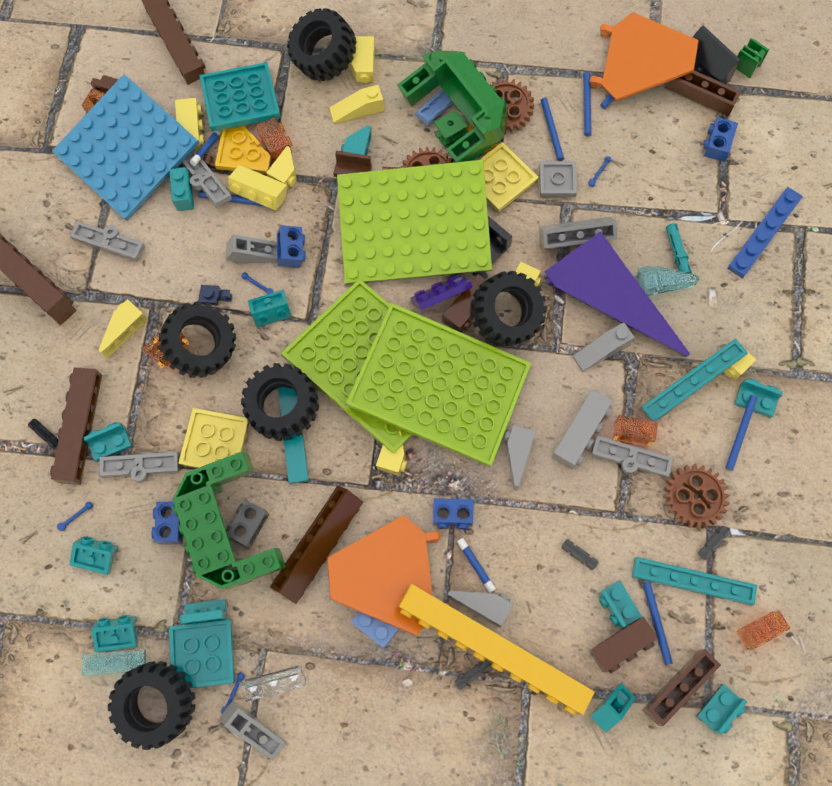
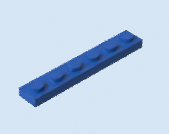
M787 187L727 269L743 279L803 196Z

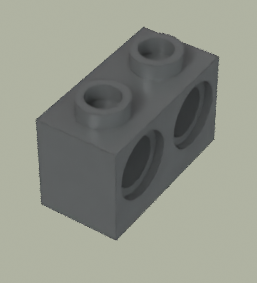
M245 500L244 504L241 503L236 511L237 516L234 521L228 524L226 531L230 539L250 549L269 513L267 510ZM249 511H256V515L254 518L247 519V513ZM240 528H245L244 536L237 537V531Z

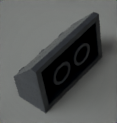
M703 25L693 36V38L699 40L694 71L727 84L731 81L741 59Z

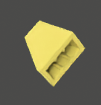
M355 36L357 42L355 45L356 53L353 54L354 59L352 63L349 62L348 65L357 82H374V36Z

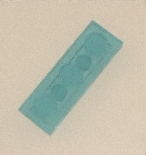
M146 650L82 654V676L126 673L142 664H146Z

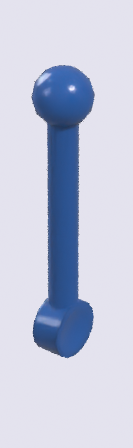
M610 156L605 157V162L600 167L594 178L589 180L588 185L590 187L595 186L596 179L599 177L607 163L611 162Z
M242 273L241 277L244 280H249L266 291L267 294L274 293L272 288H266L249 277L248 273Z
M86 502L85 507L79 510L76 514H74L64 523H59L57 525V529L60 531H64L66 529V525H68L70 522L76 519L87 509H92L93 503Z
M244 673L237 675V682L228 702L221 709L222 714L233 701L241 681L245 679Z

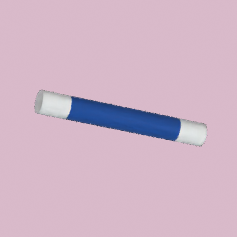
M222 130L215 131L190 160L193 166L198 164L222 134Z
M461 538L458 540V545L488 592L491 593L496 590L465 539Z

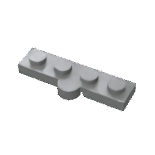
M195 150L181 162L192 176L190 178L192 189H202L216 208L232 200L230 193L202 159L196 166L190 163V160L197 153Z
M77 221L70 234L72 240L138 261L145 247L142 242L119 235V231L113 225L100 229Z
M598 435L596 436L591 453L592 456L621 464L622 471L626 474H633L638 469L668 478L673 462L672 457Z
M179 452L100 457L99 476L101 478L131 476L133 480L141 483L148 478V474L179 472Z

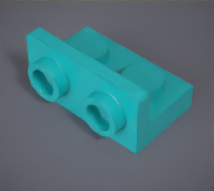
M284 289L248 300L256 327L292 316Z
M745 379L739 386L734 405L746 409L750 395H754L758 399L753 412L772 418L783 391L778 390L777 387L772 385L760 384L755 379Z
M120 422L111 423L102 430L91 431L87 436L83 437L84 441L88 443L96 463L100 461V457L114 456L133 448L126 427Z
M83 536L73 542L69 565L108 575L111 572L113 555L118 551L119 546L112 545V542L109 541L100 542L92 537Z
M621 581L598 593L600 595L598 598L604 609L607 608L610 612L609 618L615 627L618 626L619 629H622L642 617Z
M226 600L186 604L185 614L180 615L181 624L227 620Z
M122 615L116 619H109L108 617L98 619L91 628L95 652L136 647L138 644L135 629L137 617Z
M721 684L697 713L696 717L715 734H726L732 728L733 724L731 722L734 718L740 717L746 710L744 706L747 701L739 698L725 684Z

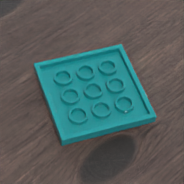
M267 62L199 75L211 132L281 118Z

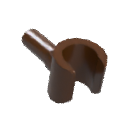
M205 154L202 160L209 168L216 169L215 163H213L214 158L209 154Z

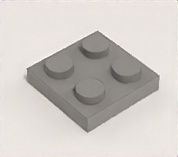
M540 161V197H576V161Z

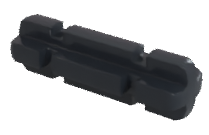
M34 418L28 423V427L50 447L55 449L58 446L59 439L37 419Z

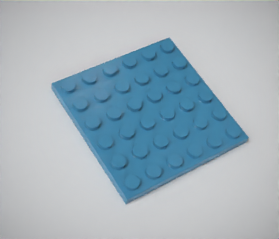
M123 74L52 152L127 221L168 178L169 170L176 169L200 142L131 79Z

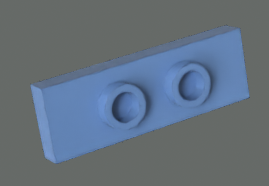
M442 89L416 112L415 116L429 126L454 103Z

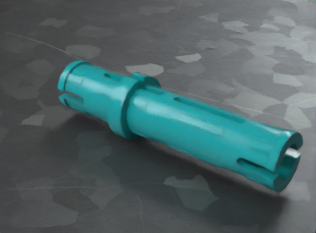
M675 223L666 226V230L674 252L673 259L677 263L680 277L690 276L692 271L688 262L689 256L684 250L678 226Z

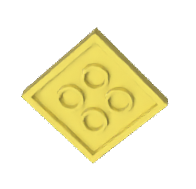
M503 142L480 159L484 162L486 199L498 213L538 181L539 177Z
M193 408L178 464L199 468L243 451L249 427L247 418Z

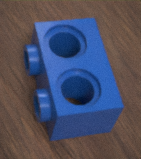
M717 117L714 124L711 123L707 134H710V137L706 138L703 149H706L704 156L725 162L730 153L738 123Z
M280 225L277 231V265L279 267L299 268L302 262H305L306 252L303 251L305 234H302V227Z
M434 498L433 525H437L438 529H448L449 526H457V529L467 530L469 527H473L474 500ZM446 510L449 516L442 519L438 516V512ZM464 510L469 514V517L467 519H460L457 515L458 512Z
M173 501L156 502V507L153 509L155 527L152 528L151 536L157 544H183V535L179 530L180 521L173 511ZM172 509V514L165 518V511ZM170 528V535L164 538L163 532Z

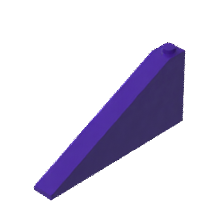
M601 231L545 271L546 277L544 279L550 287L554 285L557 290L620 323H625L629 328L684 357L690 355L684 344Z

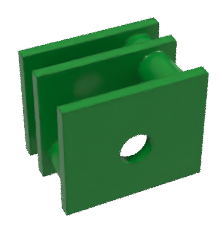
M750 38L747 46L744 45L737 56L741 60L736 69L751 78L756 67L762 65L770 49Z
M457 110L434 122L438 130L434 131V134L445 149L468 133L466 130L468 125Z

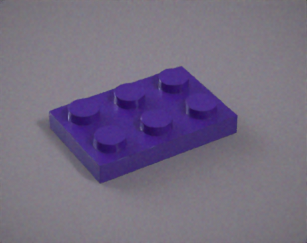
M457 274L447 278L448 281L437 282L426 291L420 290L415 292V296L410 299L412 304L422 311L472 288L471 281Z

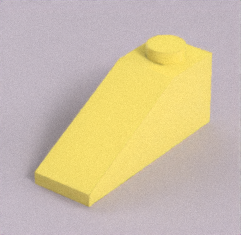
M379 85L363 88L329 107L333 123L336 124L383 112V97Z
M128 299L121 303L114 311L100 345L99 351L106 358L110 357L147 321L144 314Z
M383 445L376 464L377 470L400 476L401 471L405 472L407 466L403 445L394 454Z

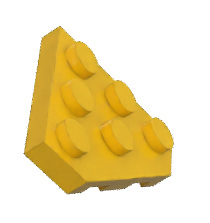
M246 126L223 129L215 163L216 169L234 171L241 165L260 174L267 175V171L270 169L271 156L263 149L259 141L248 131Z

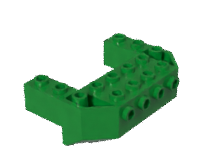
M438 50L424 54L422 57L425 63L397 84V86L412 107L440 85L473 127L471 131L446 150L454 163L473 161L504 137L507 120L505 107L507 104L502 97L496 94L497 91L492 84H488L484 74L476 69L475 63L472 59L469 60L464 52Z
M243 451L186 472L173 497V511L180 521L179 530L186 540L185 550L191 556V569L198 578L220 589H232L253 582L252 580L286 568L280 548H272L246 559H237L234 556L215 495L224 492L223 484L255 473L249 454Z

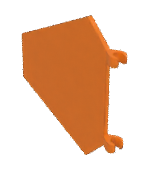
M634 12L614 26L607 24L600 26L601 36L608 37L611 35L603 78L591 76V88L603 87L616 101L694 72L699 40Z
M402 515L327 558L330 600L417 636L423 629V626L418 624L419 619L414 616L411 619L400 613L401 609L397 606L410 584L433 596L426 542H438L440 533L438 531L424 533L405 515Z

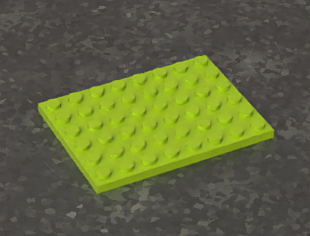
M483 160L337 175L344 280L346 285L354 284L358 279L368 283L492 271Z
M358 279L281 352V356L293 367H298L302 373H306L310 381L394 454L413 434L399 428L397 429L395 426L346 406L348 397L390 306L386 300L361 279Z
M391 303L348 397L346 406L491 467L531 362Z

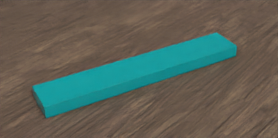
M735 338L643 405L641 409L652 423L656 422L745 357L748 352Z
M287 387L278 388L281 417L294 409L298 399L297 393ZM294 434L291 440H286L284 437L289 484L309 482L303 434L299 437Z
M635 557L632 578L751 606L755 605L757 585Z

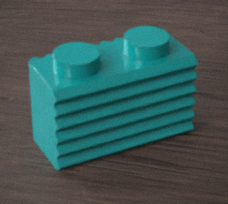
M187 168L170 169L171 198L176 210L186 211L194 209L193 192L190 184L191 177Z

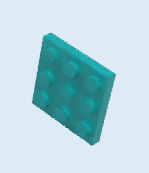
M231 619L169 626L170 665H175L178 668L176 670L178 673L183 671L186 674L184 679L187 682L191 681L193 686L191 688L235 683Z

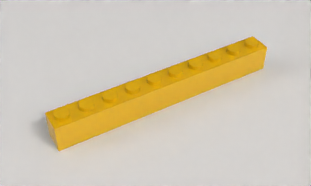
M413 584L409 585L397 606L401 609V614L410 619L414 616L419 619L418 624L428 630L430 627L438 630L436 633L438 636L445 640H448V638L456 641L454 645L464 651L467 648L474 652L473 656L483 662L487 659L492 662L491 667L501 673L503 670L509 672V677L518 683H521V681L529 684L527 688L537 694L540 691L547 695L545 699L556 705L560 702L565 705L564 710L574 716L576 713L584 715L595 693L593 690Z

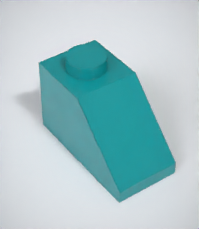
M367 125L348 136L345 144L341 146V151L367 155L372 137L371 126Z
M620 683L598 705L590 717L606 733L623 719L636 697Z

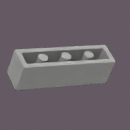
M612 217L539 226L540 245L544 249L583 244L600 231L606 240L617 239V221Z
M592 389L552 458L570 469H573L575 464L579 466L585 457L582 455L585 448L589 450L594 441L591 438L593 433L598 434L603 426V423L600 421L603 416L607 418L613 409L610 407L613 400Z

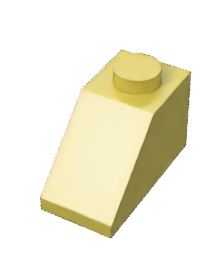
M286 146L267 171L268 177L286 184L287 191L290 187L294 186L297 179L291 150L288 146Z

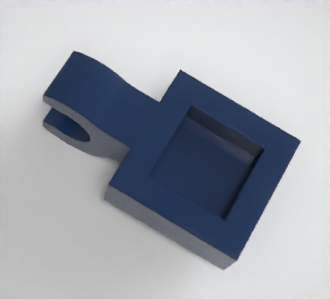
M201 285L198 301L201 302V305L210 303L218 306L219 301L231 302L232 294H230V290H221L219 286Z

